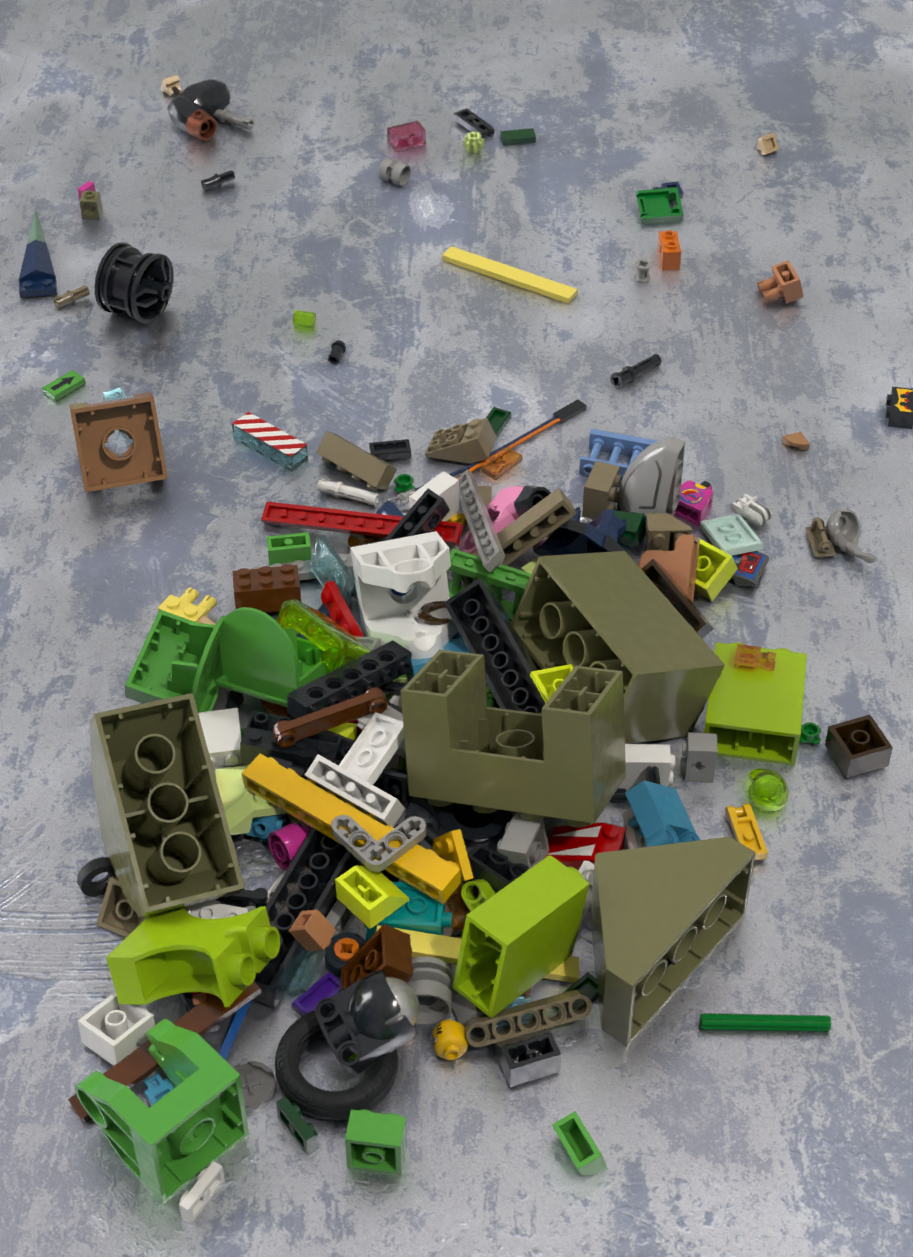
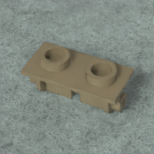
M819 517L814 518L811 527H805L814 557L836 556L823 519Z

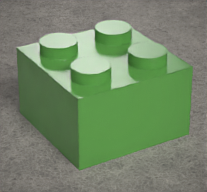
M366 1109L359 1111L351 1110L345 1136L347 1168L402 1175L407 1150L406 1117L396 1113H373Z

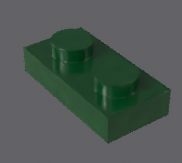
M285 1096L276 1101L279 1119L305 1153L309 1155L317 1150V1132L310 1122L306 1124L302 1119L303 1116L299 1107L295 1103L291 1104Z

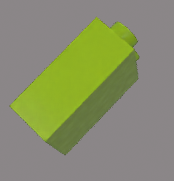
M715 642L714 653L725 666L708 698L704 733L717 734V756L795 766L801 735L807 654L792 652L786 648L766 649L750 647L738 642L730 644Z
M549 855L468 913L452 988L490 1018L497 1015L572 956L590 883L584 879L577 869L566 867Z

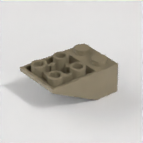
M487 418L474 419L463 425L457 424L452 428L436 431L425 452V456L471 464L488 459L497 436Z

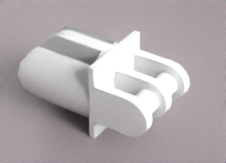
M744 494L742 499L739 498L736 500V503L730 505V509L734 513L740 514L743 519H747L758 527L774 515L772 510L757 501V496L752 498Z

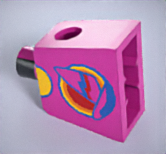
M691 480L683 483L675 516L700 526V521L705 519L712 507L714 492L712 491L711 484L707 481L698 484Z

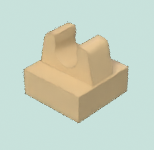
M178 75L163 79L160 88L163 94L167 93L172 97L174 93L172 90L180 94L181 87Z
M775 133L758 138V143H756L757 150H761L762 155L779 149Z

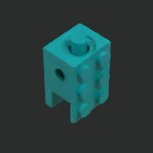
M392 882L409 897V901L371 929L364 924V928H367L366 942L376 933L377 925L382 926L383 924L393 928L443 936L444 927L452 928L453 913L445 912V903L442 904L408 883Z

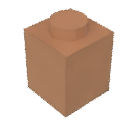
M317 909L301 911L289 932L307 951L324 950L330 945L331 938L336 929Z

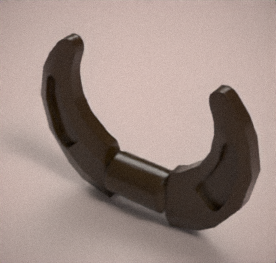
M434 601L424 604L421 607L422 611L418 613V619L433 625L449 623V618H436L430 614L431 611L446 608L444 604L446 601Z

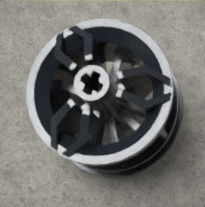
M124 242L114 244L107 250L97 269L94 292L98 306L103 311L109 313H123L127 311L130 317L143 324L153 323L164 312L171 297L174 282L172 263L166 255L160 253H146L142 255L137 248L132 247L130 244Z

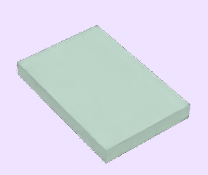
M740 514L700 521L701 530L714 547L731 556L763 550V542Z

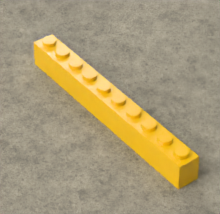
M259 754L241 773L246 789L338 843L340 842L333 836L332 821L339 815L350 816L376 841H379L394 829L389 825L385 826L378 822L372 815L364 814L357 810L353 804L345 803L338 799L331 791H324L312 780H305L298 776L294 770L286 769L279 765L271 757L267 758ZM342 826L339 827V830L343 828L348 832V826L345 828ZM357 839L353 845L355 847H363L367 842L363 839ZM393 840L389 843V846L399 848L403 843L400 840ZM418 844L384 869L442 904L448 900L461 884L460 869L454 862L446 861L440 858L433 850L425 849ZM372 857V861L375 860V859L378 860V861H380V860H381V857H379V858Z

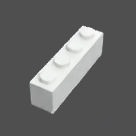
M319 754L305 773V776L312 780L319 788L324 791H331L338 799L345 803L353 804L357 810L364 814L372 815L385 826L394 827L405 810L397 798Z

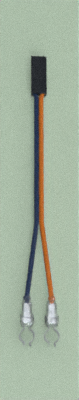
M577 399L553 413V418L491 452L488 459L474 462L449 475L456 476L467 469L472 473L479 467L558 422L563 424L587 409V405ZM421 487L401 492L395 496V499L390 498L386 502H397L396 507L398 508V505L407 504L409 496ZM401 509L400 511L403 514L407 513L409 509Z

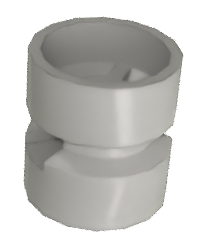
M389 158L383 160L379 168V178L381 180L392 182L399 186H405L409 181L411 174L410 165Z

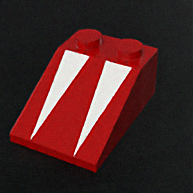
M603 822L592 823L586 827H572L569 825L554 827L548 843L549 851L547 856L551 855L566 867H573L579 871L584 861H590L594 864L597 853L623 850L626 828Z

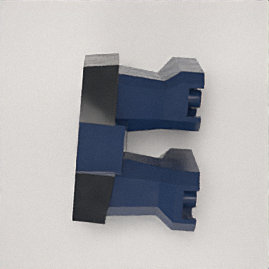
M578 506L576 509L574 508L576 515L533 546V552L539 556L623 551V548L618 544V538L626 531L627 519L621 520L614 515L615 510L605 509L593 521L585 524L579 522L581 511Z

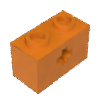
M660 231L657 250L661 270H680L681 248L677 231Z

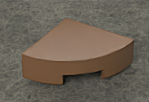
M802 432L785 435L782 439V442L788 447L790 445L799 447V450H808L810 446Z

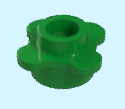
M408 474L398 475L394 479L396 492L406 493L409 490L413 491L415 489V486H413L414 479Z
M804 723L801 725L799 742L819 744L821 742L819 738L821 729L815 723Z

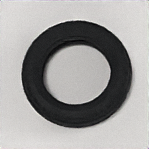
M335 1009L327 1014V1018L334 1014ZM315 1010L297 1019L281 1038L275 1055L276 1079L282 1093L291 1104L295 1103L301 1112L311 1117L327 1121H342L349 1119L351 1110L359 1111L366 1109L371 1111L384 1100L397 1076V1049L375 1061L371 1072L360 1084L341 1091L322 1090L310 1084L303 1077L299 1069V1062L304 1051L313 1042L325 1036L319 1025Z

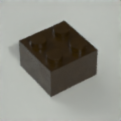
M870 714L828 726L825 746L846 778L889 766L893 747Z

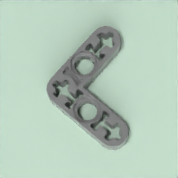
M339 815L332 821L333 836L366 868L373 872H380L386 869L422 841L427 833L425 821L417 816L407 818L379 841H376L348 815ZM342 826L345 828L348 826V832L343 828L339 830V827ZM413 827L414 829H417L419 827V831H411L410 828ZM357 839H363L367 842L363 847H355L353 843ZM393 840H400L403 843L399 848L389 846V843ZM372 857H375V858L381 857V860L378 861V860L375 859V860L372 861Z

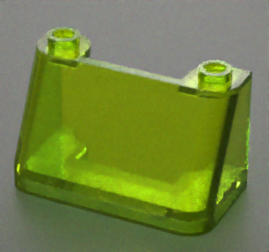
M296 599L283 602L277 622L282 628L296 629V636L297 633H301L323 651L320 661L326 663L328 673L371 652L368 647L318 610Z

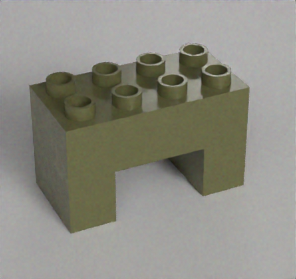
M438 650L401 690L409 796L427 798L428 803L433 806L443 807L453 803L472 805L473 810L479 813H493L500 809L518 812L519 817L525 820H539L547 816L564 819L565 823L572 827H586L592 823L595 824L626 777L623 671L575 666L543 706L542 714L487 707L484 655Z

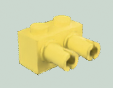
M189 587L179 598L170 594L158 607V611L160 609L198 622L203 615L207 617V614L217 605V601L214 597L206 595L196 606L192 603L199 598V593Z

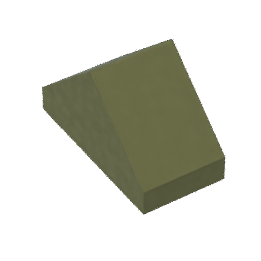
M731 837L602 852L595 855L590 919L602 1031L627 1047L746 914L755 851ZM667 958L675 962V965L670 964L667 967V965L669 964Z

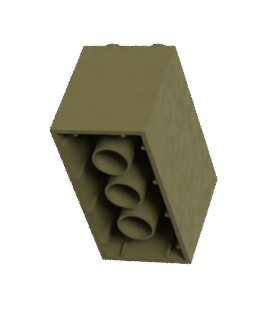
M625 551L539 556L511 622L526 650L542 670L572 664L573 668L575 666L623 671L625 744L688 736V732H692L700 714L703 712L704 706L725 666Z

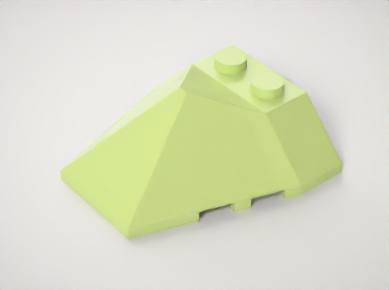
M249 765L215 769V778L231 835L249 833L252 819L255 817L286 814L291 823L307 825L244 787L241 773Z

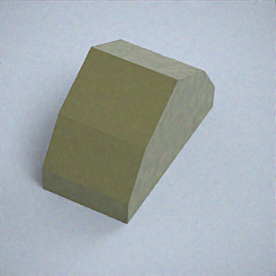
M193 693L93 714L90 720L91 770L101 838L117 879L120 882L122 892L139 918L239 894L245 889Z

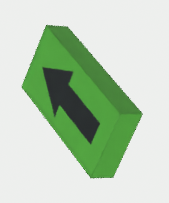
M72 370L42 387V390L48 397L57 401L86 384L84 377Z

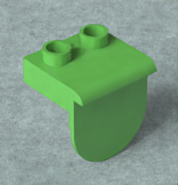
M248 607L238 608L230 612L223 619L219 638L223 676L216 680V684L220 687L287 707L288 693L341 667L340 649L296 637V629L282 628L276 620L260 610Z
M159 609L126 681L125 697L140 703H147L193 693L198 713L212 711L222 688L216 684V680L223 676L219 638L225 616H221L216 625L197 623Z

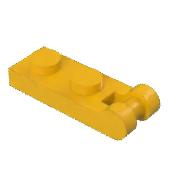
M748 803L742 804L741 807L734 808V806L725 807L726 819L730 823L735 840L756 852L754 861L767 859L768 852L751 805Z

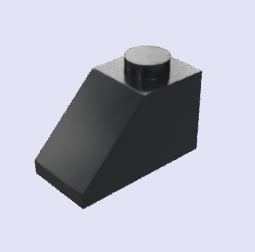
M396 768L384 769L382 772L383 791L397 798L407 810L412 796H409L407 770Z

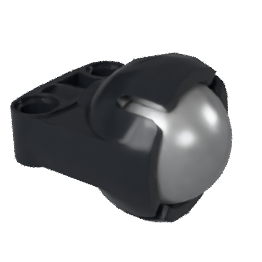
M383 969L369 973L361 980L330 998L321 999L315 1008L319 1025L338 1061L352 1074L362 1073L368 1065L400 1046L407 1044L418 1035L415 1022L419 1014V1002L416 993L403 980L388 977ZM335 1009L334 1014L327 1018V1014ZM357 1054V1058L353 1062L348 1063L349 1058Z

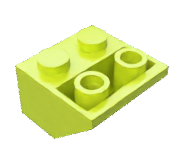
M355 865L335 879L337 899L369 929L409 901V897L381 872L370 871L365 866Z

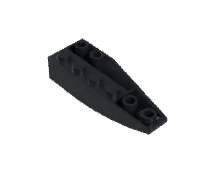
M253 710L240 742V763L250 765L259 754H262L267 758L275 756L291 761L295 765L308 770L319 754L339 766L355 740L325 730L300 739L290 747H280L273 735L274 725L280 721H291L295 718Z

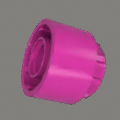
M290 823L268 835L271 854L282 870L287 871L308 836L310 829L307 826Z

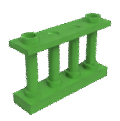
M453 548L450 552L451 567L448 569L453 572L452 582L448 583L449 597H453L466 588L461 586L462 575L474 578V581L481 577L485 582L494 585V592L512 622L531 574L503 564L489 572L484 568L480 557ZM503 588L515 592L514 603L502 599Z

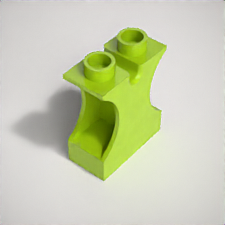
M261 906L240 915L218 919L194 917L183 907L148 916L106 957L119 1004L147 1005L158 999L175 994L204 992L219 997L223 1001L224 1007H229L245 988L253 983L256 973H260L270 960L277 956L280 949V935L275 927L270 926L266 906Z

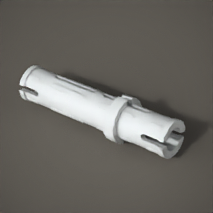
M321 478L317 486L318 491L333 494L337 498L345 497L376 506L379 502V493L347 486L340 481L336 483Z

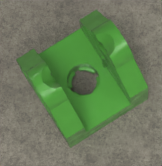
M167 1019L160 1021L145 1034L152 1043L148 1049L150 1054L164 1070L175 1088L148 1108L128 1086L105 1077L97 1070L75 1086V1092L80 1103L95 1121L121 1161L163 1204L196 1178L203 1169H207L213 1161H217L249 1135L240 1074L198 1033L175 1026Z

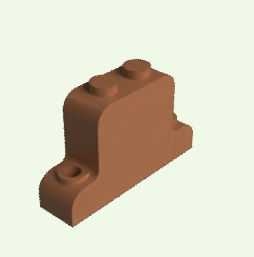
M681 535L675 542L673 551H645L637 565L642 569L652 559L660 563L693 603L700 539L695 535Z

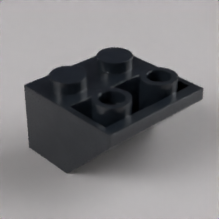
M547 1029L492 1044L510 1087L560 1072L561 1052L552 1033Z

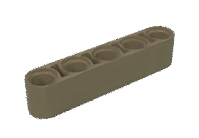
M572 990L503 1009L493 1018H490L487 1014L471 1018L464 1024L465 1036L468 1043L474 1047L490 1045L583 1019L590 1014L592 1004L583 992ZM577 999H583L584 1004L581 1009L573 1010V1002ZM558 1006V1013L553 1017H548L547 1010L549 1007ZM532 1013L533 1019L530 1023H521V1018L524 1014ZM507 1020L508 1026L505 1030H496L498 1021ZM475 1027L483 1029L482 1034L478 1038L470 1037V1032Z

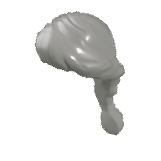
M839 508L831 514L827 521L826 531L835 545L839 546L843 552H848L867 563L875 562L876 556L862 552L858 546L861 525L855 512L848 508Z

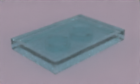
M318 536L309 568L323 588L326 582L334 580L348 606L355 577L326 536Z

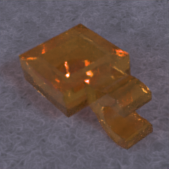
M738 644L734 667L757 670L758 665H760L765 670L774 671L776 653L761 652V647Z

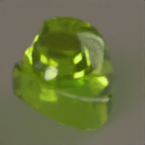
M761 768L753 769L748 773V779L752 782L748 789V798L755 807L766 811H776L786 805L789 790L787 783L780 774L773 770Z

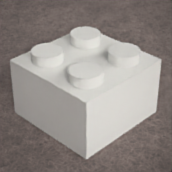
M114 992L79 1019L78 1026L81 1042L112 1065H116L149 1041L145 1033L155 1026L154 1015L140 1005L119 1004L116 992Z

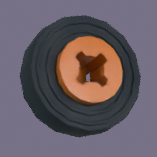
M351 932L333 936L330 945L324 949L325 963L329 970L341 976V968L366 943V940L360 935Z

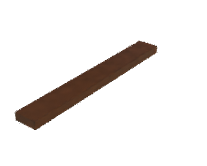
M253 981L229 1007H224L223 1001L212 994L173 1022V1024L196 1032L202 1037L262 992L255 981ZM149 1040L103 1073V1075L131 1089L161 1066L155 1061L148 1050L152 1044ZM76 1094L68 1099L84 1123L91 1118Z

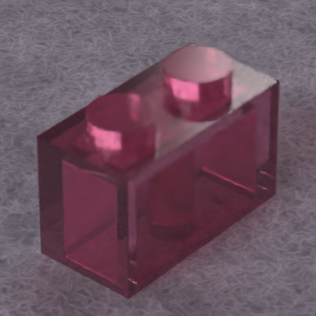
M418 120L388 127L387 143L395 152L426 145V130Z

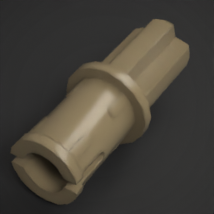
M82 286L73 291L67 290V293L53 298V303L57 309H60L68 304H75L76 300L88 296L90 291L87 286Z

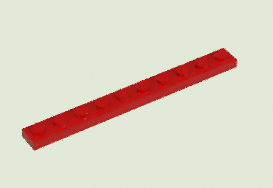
M266 502L261 521L264 524L386 538L403 517ZM441 521L432 532L437 531L447 545L458 546L463 525L462 523Z

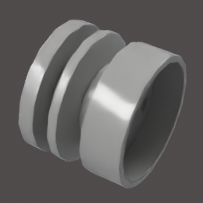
M412 958L413 976L406 983L414 990L419 1002V1014L415 1024L432 1025L440 1023L452 1013L451 968L446 962L438 958Z

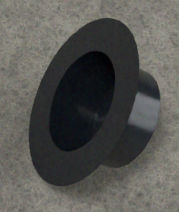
M460 803L439 807L438 810L443 826L449 832L461 829L464 842L472 844L483 843L500 833L506 827L511 817V811L499 809L493 813H479L473 810L472 805Z

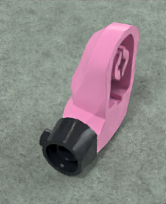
M530 485L513 486L501 490L486 507L496 534L551 494L550 490L545 487ZM469 530L462 539L459 550L470 554L477 547Z

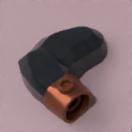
M213 79L192 84L182 90L177 98L172 100L167 106L170 119L180 130L207 141L214 136L217 130V122L212 115L216 110L229 102L231 99L230 91L224 82Z

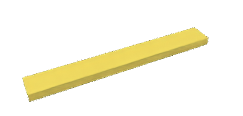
M453 246L442 255V260L567 304L578 294V289Z
M377 925L376 932L381 928L380 925ZM395 928L410 934L412 957H433L446 963L457 964L461 938ZM569 957L544 978L575 983L579 979V957Z

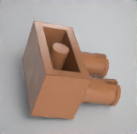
M789 260L771 266L772 277L757 282L758 289L766 303L782 298L787 304L804 297L800 279Z

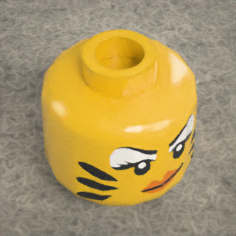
M444 1020L433 1029L432 1040L437 1056L445 1060H456L466 1053L468 1041L465 1036V1027L461 1023L454 1020Z

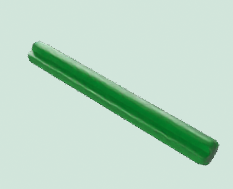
M702 1013L700 1015V1027L702 1029L830 1031L831 1018L828 1015Z

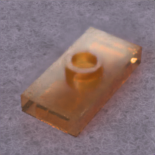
M506 447L481 465L480 471L497 480L522 462L523 455Z

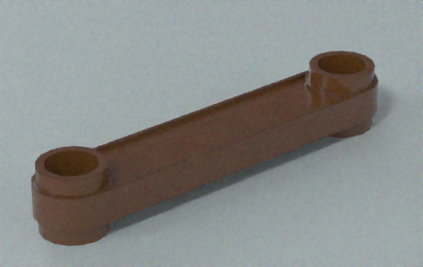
M371 688L365 694L291 721H280L273 727L275 741L280 747H290L296 741L369 714H374L375 712L381 714L387 709V699L380 688Z

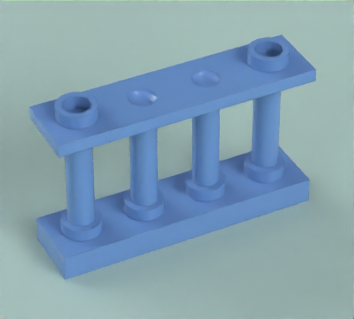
M591 429L589 449H592L589 458L580 457L579 474L589 476L595 462L599 461L620 466L619 475H622L623 478L624 473L635 457L646 447L657 442V440ZM600 451L612 453L610 460H598ZM619 456H630L629 465L617 463Z

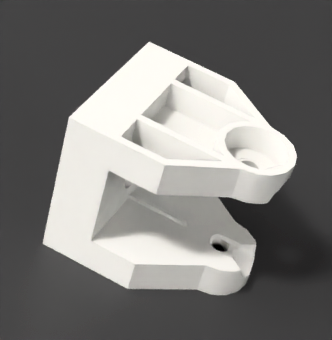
M437 531L350 547L361 629L365 636L380 638V646L393 640L412 652L411 659L431 658L438 650H444V646L459 631L447 608L431 611L430 614L436 618H449V623L433 625L418 619V613L422 611L421 607L424 604L450 599L446 572L451 567L449 547ZM391 589L407 594L404 596L395 595Z

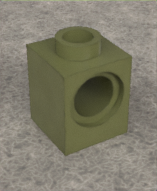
M83 191L79 200L82 219L99 220L103 210L100 192Z

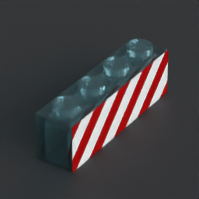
M247 412L232 423L234 440L291 472L308 460L307 444L250 412Z

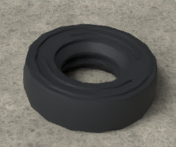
M96 858L80 869L77 875V883L85 895L96 897L106 893L110 877L116 876L110 858ZM108 872L103 879L92 882L95 876Z

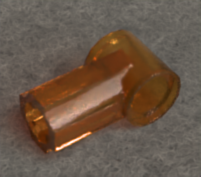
M460 885L446 901L449 911L453 913V931H464L466 916L471 912L461 896L463 886Z

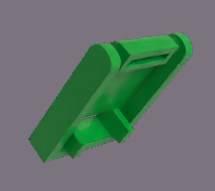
M678 187L639 190L636 192L643 224L683 221L684 214ZM669 200H675L676 206L672 207V211L670 209Z

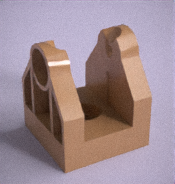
M151 392L133 395V398L94 404L85 402L69 405L85 492L168 479L155 400ZM114 430H119V432L126 434L129 439H133V443H130L129 449L122 456L113 453L104 445V443L108 442V438L115 433Z

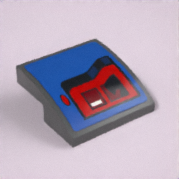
M758 551L732 555L738 569L730 579L734 580L735 586H756L770 560L769 556Z

